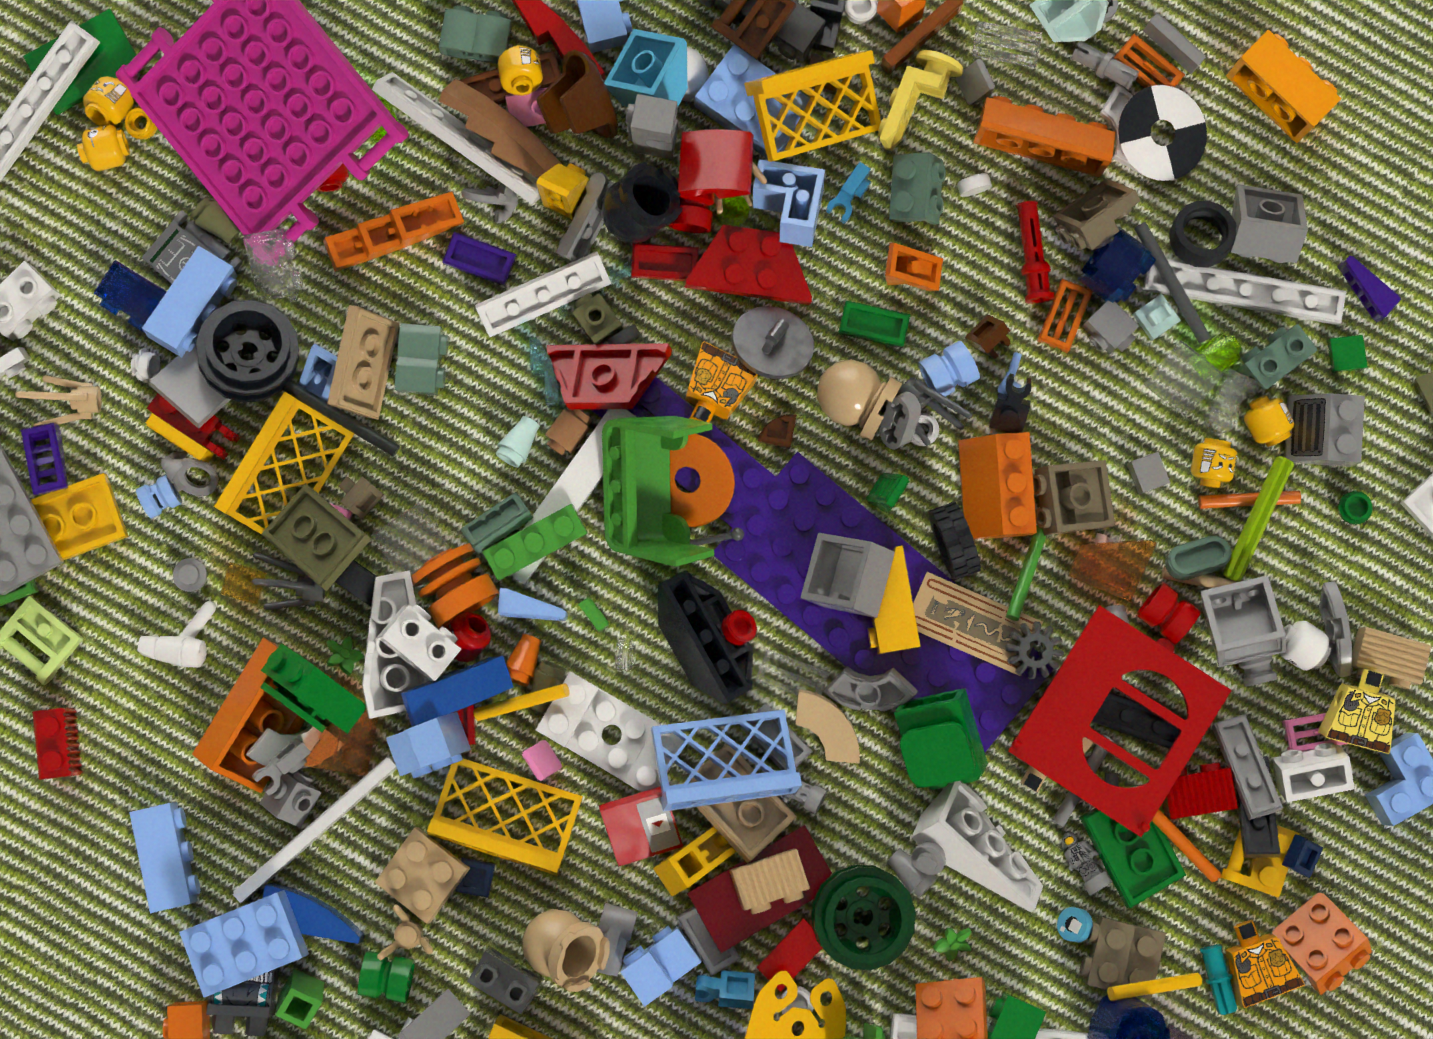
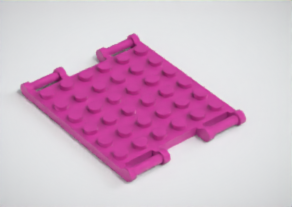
M212 0L214 3L175 44L171 34L164 28L158 27L151 34L152 39L128 65H122L116 71V76L119 81L128 87L131 96L267 264L275 266L282 259V254L307 229L312 230L319 223L318 217L311 210L307 209L303 202L329 176L344 164L355 178L363 181L370 174V168L397 142L402 143L409 136V133L391 115L300 0ZM161 50L164 56L138 81L137 74ZM382 126L387 133L361 159H358L354 152ZM293 214L297 221L273 245H270L266 238Z

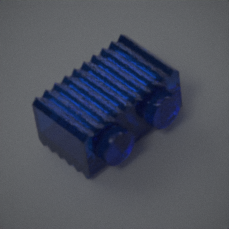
M117 260L113 261L112 266L105 273V277L102 278L101 283L94 290V294L102 299L99 304L101 307L114 315H117L119 311L130 316L127 323L143 333L145 332L142 327L167 292Z

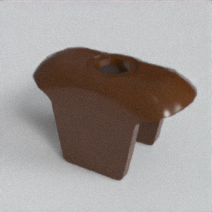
M577 50L569 51L563 60L562 75L537 97L538 106L549 132L556 134L571 128L574 134L592 130L602 137H615L618 133V118L609 91L596 63L583 52Z

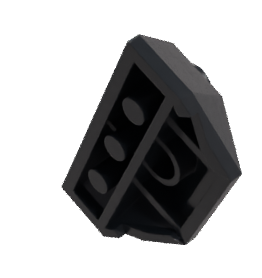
M686 570L658 584V626L690 683L723 704L751 690L753 685L751 680L753 649L749 642L743 645H734L725 638L722 632V621L732 611L721 592L706 582L693 577V574Z

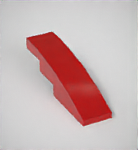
M511 0L538 46L551 40L562 60L572 50L585 53L596 63L600 75L605 82V72L587 46L566 22L541 0Z

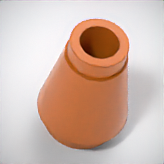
M522 634L521 640H519L506 661L512 683L528 686L530 680L534 679L540 650L539 646L541 644L540 639L528 634Z

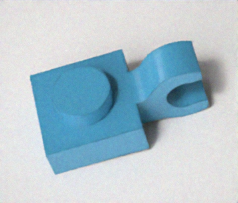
M859 162L838 195L828 203L826 212L830 214L834 207H843L845 214L840 222L846 223L852 213L851 201L855 195L861 198L871 184V181L867 179L871 169L862 162Z
M721 970V978L699 975L696 980L695 1001L710 1002L715 998H719L718 1006L753 1009L755 973Z

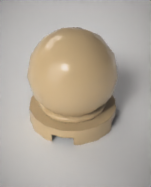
M852 359L834 363L821 375L818 384L817 400L822 411L833 422L845 426L859 424V427L863 428L859 436L872 441L884 418L879 415L884 405L887 406L889 401L892 403L902 383L893 377H890L887 384L886 382L881 383L877 372L868 364Z
M550 909L539 914L529 922L522 937L523 954L532 968L539 974L550 977L553 982L570 992H579L590 987L592 983L589 980L598 969L602 971L605 969L610 954V942L608 938L603 936L601 929L590 922H582L569 911Z

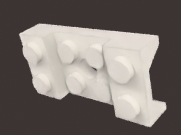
M570 671L563 684L566 683L569 687V696L552 701L536 731L587 759L640 792L660 787L651 728L661 724ZM608 725H616L622 732L621 740L615 745H609L603 740L602 732ZM673 733L661 734L662 746L675 755L684 741ZM664 756L665 764L667 766V764L670 762V759Z

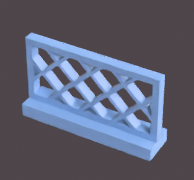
M785 709L652 726L651 728L662 792L660 799L663 812L793 794L802 786L800 773L796 772ZM777 719L780 734L775 741H772L757 730L763 721ZM752 722H758L755 727L749 724ZM739 724L750 732L741 746L725 735V732L731 725ZM725 726L722 732L716 728ZM699 729H707L717 736L708 750L691 739ZM691 730H692V732L689 734V736H687L685 733H683L684 731H691ZM673 733L684 741L675 755L662 746L661 734ZM753 735L770 747L761 760L744 749ZM720 739L737 751L728 765L711 753ZM780 739H781V742H782V747H780V746L777 744ZM687 744L704 755L695 769L678 758ZM775 750L785 758L787 770L774 771L763 762L771 751ZM739 754L756 765L750 775L742 776L731 768ZM664 756L670 759V762L667 764V766L665 764ZM707 758L723 769L717 779L708 780L697 772ZM673 763L690 774L684 784L669 786L667 771ZM759 768L765 772L756 774ZM726 772L732 776L729 778H723ZM693 777L699 781L689 783Z

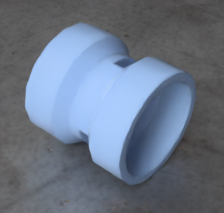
M166 474L157 478L155 484L151 486L145 484L136 489L140 504L151 519L160 515L162 510L167 507L175 508L182 504L180 493L176 491Z

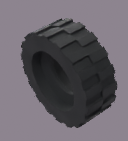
M951 502L929 510V521L934 538L951 578L957 580L980 572L981 565L977 548L959 505L956 502Z

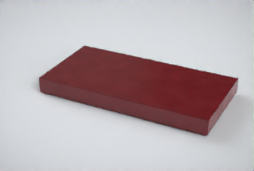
M805 825L768 845L749 862L752 863L793 848L797 849L810 889L802 891L803 898L789 903H784L783 898L770 902L771 909L757 914H752L750 909L742 910L729 870L746 865L747 862L745 860L687 892L689 899L720 953L812 901L821 883L832 875Z

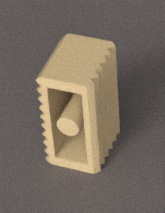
M1369 627L1358 628L1352 650V668L1358 669L1356 675L1360 677L1362 676L1363 669L1383 673V677L1390 679V685L1410 689V685H1421L1423 683L1432 646Z
M794 848L729 870L742 910L750 909L752 914L771 909L770 902L783 898L784 903L804 897L802 891L810 889L798 851Z

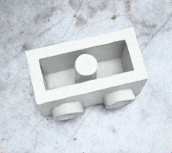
M23 261L0 284V333L12 341L27 335L33 327L32 323L41 314L46 315L52 311L57 304L56 300L61 296L26 261Z
M415 604L412 608L410 605H404L377 638L427 680L436 681L460 652L461 648L455 644L458 639L443 626L439 630L429 622L431 616L420 606Z
M1323 743L1317 745L1314 750L1304 752L1301 750H1288L1283 752L1281 756L1272 758L1277 790L1286 802L1355 789L1350 757L1340 745Z

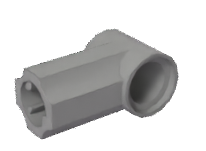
M605 903L598 927L601 929L603 936L608 938L610 942V954L605 969L603 971L598 969L597 972L618 976L627 941L630 942L638 914L637 911Z

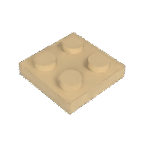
M414 827L375 883L422 921L429 924L465 877L470 867L419 827Z

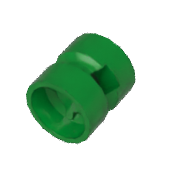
M366 951L359 976L358 995L377 999L382 993H385L388 1000L406 1004L412 986L415 959L399 956L394 957L390 962L387 957L379 960L377 958L379 953Z

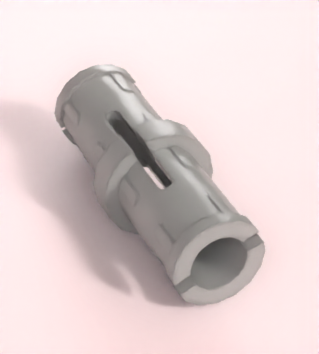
M1084 41L1078 43L1077 47L1079 48H1075L1071 57L1072 60L1096 71V76L1100 78L1105 76L1124 86L1127 90L1131 89L1133 86L1132 82L1136 81L1140 71L1114 59L1115 55L1110 52L1105 54Z

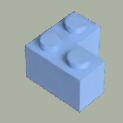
M759 159L758 168L766 177L767 183L762 184L755 177L753 208L782 212L779 242L812 247L824 191L825 170Z
M457 712L434 718L386 738L399 775L403 776L411 773L413 779L463 760L461 753L471 750Z
M1404 733L1392 740L1389 754L1379 752L1394 779L1365 794L1382 825L1395 826L1433 804V758L1418 733Z
M667 925L652 936L655 941L646 949L639 945L624 956L623 962L625 964H623L620 973L644 1007L673 987V982L702 962L701 957L679 926L671 930L669 925Z

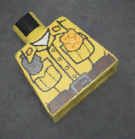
M1363 669L1358 687L1341 683L1319 727L1318 733L1329 739L1389 754L1392 741L1395 699L1389 695L1379 693L1384 674Z

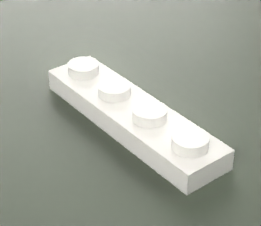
M596 251L475 306L489 337H492L581 298L588 293L611 284V281Z

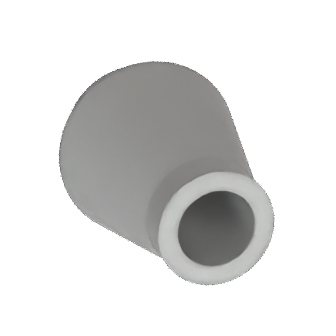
M901 848L886 862L892 867L903 885L910 892V895L914 893L919 898L938 879L935 875H927L917 870L912 863L911 856Z

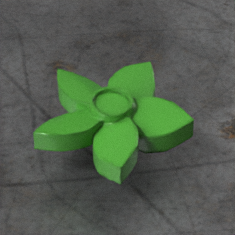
M351 636L345 638L341 645L333 640L327 641V646L333 653L328 658L327 665L336 666L340 664V669L347 675L352 673L354 663H357L365 656L360 651L352 649Z
M946 928L945 938L939 939L933 948L939 953H944L948 962L956 958L958 950L963 952L971 951L968 942L964 940L970 936L972 931L970 928H967L956 934L953 928Z

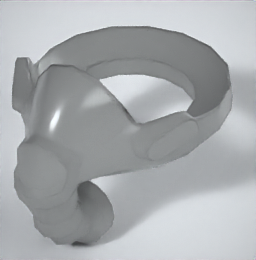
M502 183L497 189L488 186L486 189L464 188L461 191L462 197L467 200L505 205L503 210L497 209L495 212V223L499 224L511 217L515 207L519 204L517 194Z
M186 451L172 452L161 459L162 469L177 492L183 490L191 495L207 496L212 494L217 488L219 478L214 468L204 461L186 458L188 454ZM191 467L202 468L210 475L211 481L209 484L201 486L193 484L187 479L186 470Z

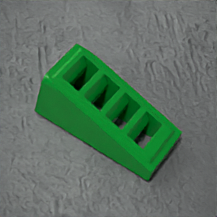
M882 473L867 495V502L881 511L889 513L910 482L909 478L901 474Z

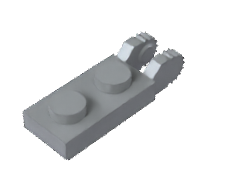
M602 172L595 173L590 178V181L587 182L585 186L587 194L582 203L577 206L574 218L567 232L560 239L556 253L568 263L588 255L604 224L601 217V202L606 192L614 183L611 180L609 181L608 177Z

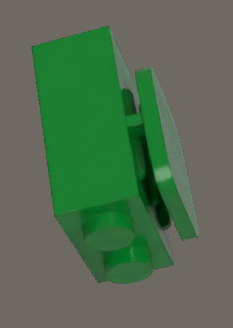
M283 643L269 656L267 663L261 669L263 673L273 679L272 683L278 688L273 689L265 682H263L260 688L322 733L327 727L318 722L316 716L322 720H329L348 734L366 710L365 703Z
M965 688L911 699L897 707L894 715L901 735L900 749L909 778L916 785L917 789L928 787L931 790L939 789L948 783L956 781L971 783L983 775L988 762Z

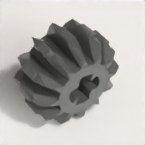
M1037 621L1032 625V633L1026 623L1020 624L1022 637L1013 631L1009 634L1013 640L1017 641L1016 646L1011 644L1005 645V650L1016 652V655L1007 659L1008 664L1020 661L1015 673L1021 675L1028 667L1027 675L1029 679H1035L1037 668L1042 677H1048L1049 673L1045 665L1048 664L1050 667L1058 669L1059 664L1052 660V656L1060 657L1064 655V651L1053 649L1054 645L1062 642L1061 637H1054L1049 640L1048 638L1054 630L1053 627L1047 626L1040 634L1041 623ZM1034 641L1035 645L1041 644L1042 650L1038 652L1039 658L1035 660L1034 656L1028 657L1026 651L1031 649L1029 643Z

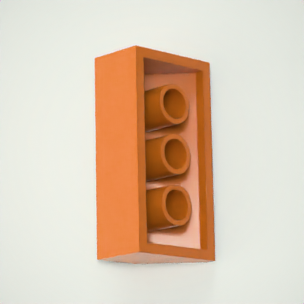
M993 96V98L987 97L983 104L973 143L1100 178L1113 157L1115 132L1108 130L1106 125L1098 122L1084 124L1077 122L1076 118L1069 114L1058 113L1055 116L1044 113V109L1036 105L1028 104L1022 107L1012 104V100L1006 97Z
M264 637L192 753L194 757L210 770L260 793L269 781L270 776H264L256 782L252 778L253 774L265 766L248 757L246 753L267 728L279 734L298 733L305 722L304 719L260 688L263 682L273 689L278 688L272 683L273 679L263 673L261 669L279 645Z

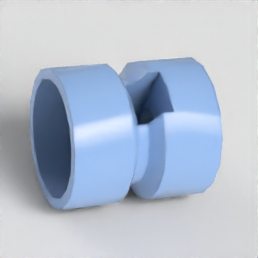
M962 341L944 348L941 357L933 354L918 362L919 370L926 385L945 397L955 392L957 384L965 387L980 379L976 363Z

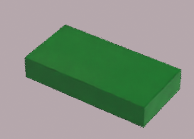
M846 300L838 334L903 348L911 314Z

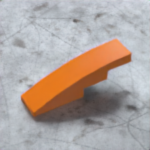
M451 191L392 209L388 215L358 223L354 229L325 237L323 243L336 272L431 238L463 224L464 219Z

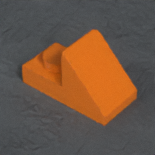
M890 243L885 272L887 285L907 284L930 292L939 291L943 258L897 243Z

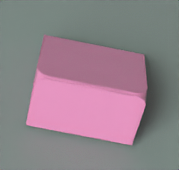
M542 740L522 752L523 758L538 781H543L562 768L561 762L546 740Z

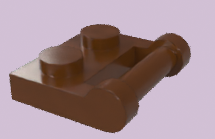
M732 0L719 20L715 18L710 27L759 61L797 5L792 0H757L736 32L730 26L748 0Z

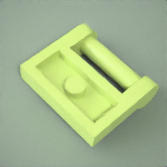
M28 596L0 629V649H6L37 675L35 679L42 685L48 684L53 679L57 670L84 639L33 596ZM17 630L50 657L46 664L41 662L13 638Z

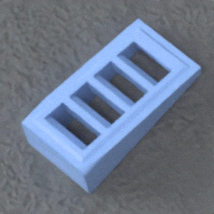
M500 588L498 613L502 617L565 621L568 618V613L562 608L507 588Z

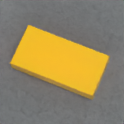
M153 413L145 422L146 426L199 461L209 463L214 456L212 451Z

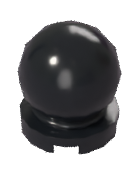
M648 162L637 164L627 171L623 178L614 183L606 192L601 202V217L608 232L617 239L632 244L646 241L655 237L661 228L670 225L681 214L683 208H680L679 196L681 194L678 192V182L662 166L657 169L653 166H648Z

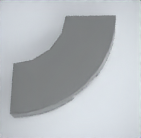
M1325 582L1322 585L1319 610L1324 621L1325 632L1329 638V646L1331 647L1328 659L1339 677L1351 676L1352 642L1346 608L1336 582Z
M846 666L823 692L837 703L859 711L861 709L886 711L903 705L914 697L918 690L894 668L884 674L868 676L859 674Z

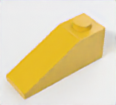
M558 163L539 176L536 185L543 206L573 220L575 210L581 204L586 194L585 186L589 181V178L585 176L586 171L571 163H568L567 167Z
M903 545L896 546L893 549L895 554L877 618L873 617L872 619L873 627L867 628L870 648H877V654L921 647Z
M711 826L653 869L671 896H674L689 888L737 851L714 826Z

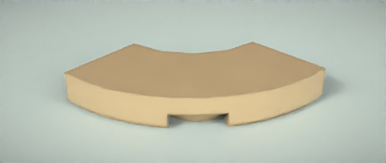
M798 689L795 725L808 728L819 737L825 748L827 761L860 763L857 735L846 715L835 703L815 692Z

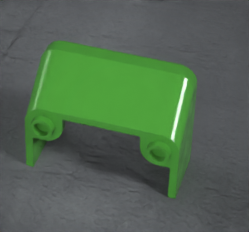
M678 416L617 418L609 420L604 424L602 429L604 529L606 542L613 551L674 567L714 556V549L690 544L689 525L682 516L671 513L670 450L674 451L684 448L688 441V435L712 430V423Z

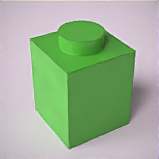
M293 969L278 995L275 1016L303 1029H307L323 1001L325 982Z

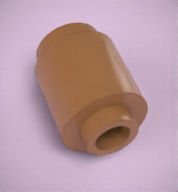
M563 409L545 434L549 438L546 445L561 456L565 452L572 455L589 432L590 428L588 426L592 419L580 409H567V411Z

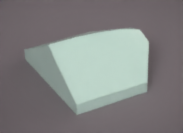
M1035 0L1030 4V7L1053 42L1086 41L1101 30L1109 2L1107 0Z

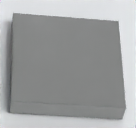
M196 346L192 351H186L182 358L180 356L175 357L149 380L150 386L198 429L231 400L224 398L208 386L199 370ZM227 366V368L235 371L232 367Z

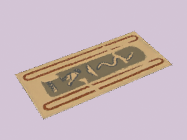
M926 572L913 603L918 632L1016 675L1018 674L1015 673V670L1020 661L1008 664L1007 659L1016 655V652L1005 650V645L1011 644L1016 646L1017 641L1013 640L1009 634L1013 631L1022 637L1023 634L1020 630V624L1022 623L1027 624L1031 633L1032 625L1035 621L1040 622L1041 626L1043 624L1042 621L1022 612L1019 621L1010 620L1006 617L1008 606L929 572ZM1034 641L1029 643L1031 649L1026 651L1028 657L1034 645Z

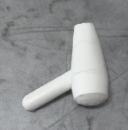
M212 601L205 602L179 636H141L138 642V652L142 656L176 666L200 668L206 659L207 648L205 641L195 639V637L215 612V603Z

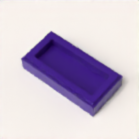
M453 232L442 263L443 265L506 287L517 255Z

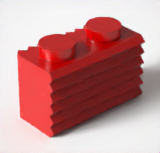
M56 708L32 712L39 780L76 776L83 772L79 769L82 764L79 762L81 757L78 754L81 751L78 749L80 744L77 742L79 737L76 735L78 733L76 726L78 724L75 722L77 717L74 715L76 713L74 708Z
M1220 762L1199 765V772L1187 773V767H1184L1163 801L1164 814L1168 819H1177L1237 809L1231 768H1221Z

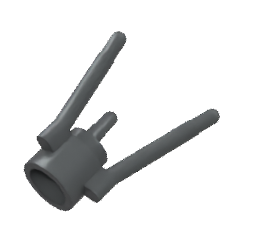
M914 377L907 380L896 394L897 396L906 391L911 392L917 397L921 410L928 405L960 430L964 429V425L933 401L931 397L968 419L973 416L971 412ZM918 422L915 431L923 443L928 446L930 445V440Z
M258 552L253 554L255 559L304 575V577L298 576L297 582L254 578L252 581L254 585L296 589V596L302 597L300 599L266 603L264 605L265 610L297 606L315 607L316 601H324L325 590L297 565Z

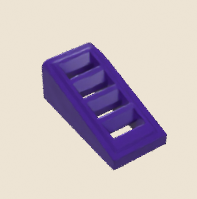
M1349 256L1337 266L1376 323L1384 319L1401 300L1398 294L1355 257Z
M53 422L22 429L21 434L33 495L68 488L60 426ZM50 438V444L36 447V441ZM52 450V456L38 459V453ZM55 464V468L39 471L40 465ZM57 474L58 481L41 484L40 478Z

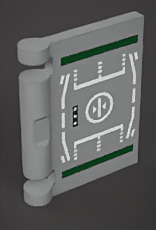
M183 210L175 216L170 225L141 257L171 284L198 246L223 261H226L232 253L208 231L195 225V220L190 221L185 230L181 228L180 225L188 217V214ZM235 257L230 262V265L236 271L243 261Z

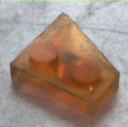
M1149 539L1080 544L1067 575L1131 602L1157 543Z
M366 709L348 734L331 723L318 737L319 741L310 751L311 753L305 757L307 762L303 766L361 776L367 775L378 717L368 719Z

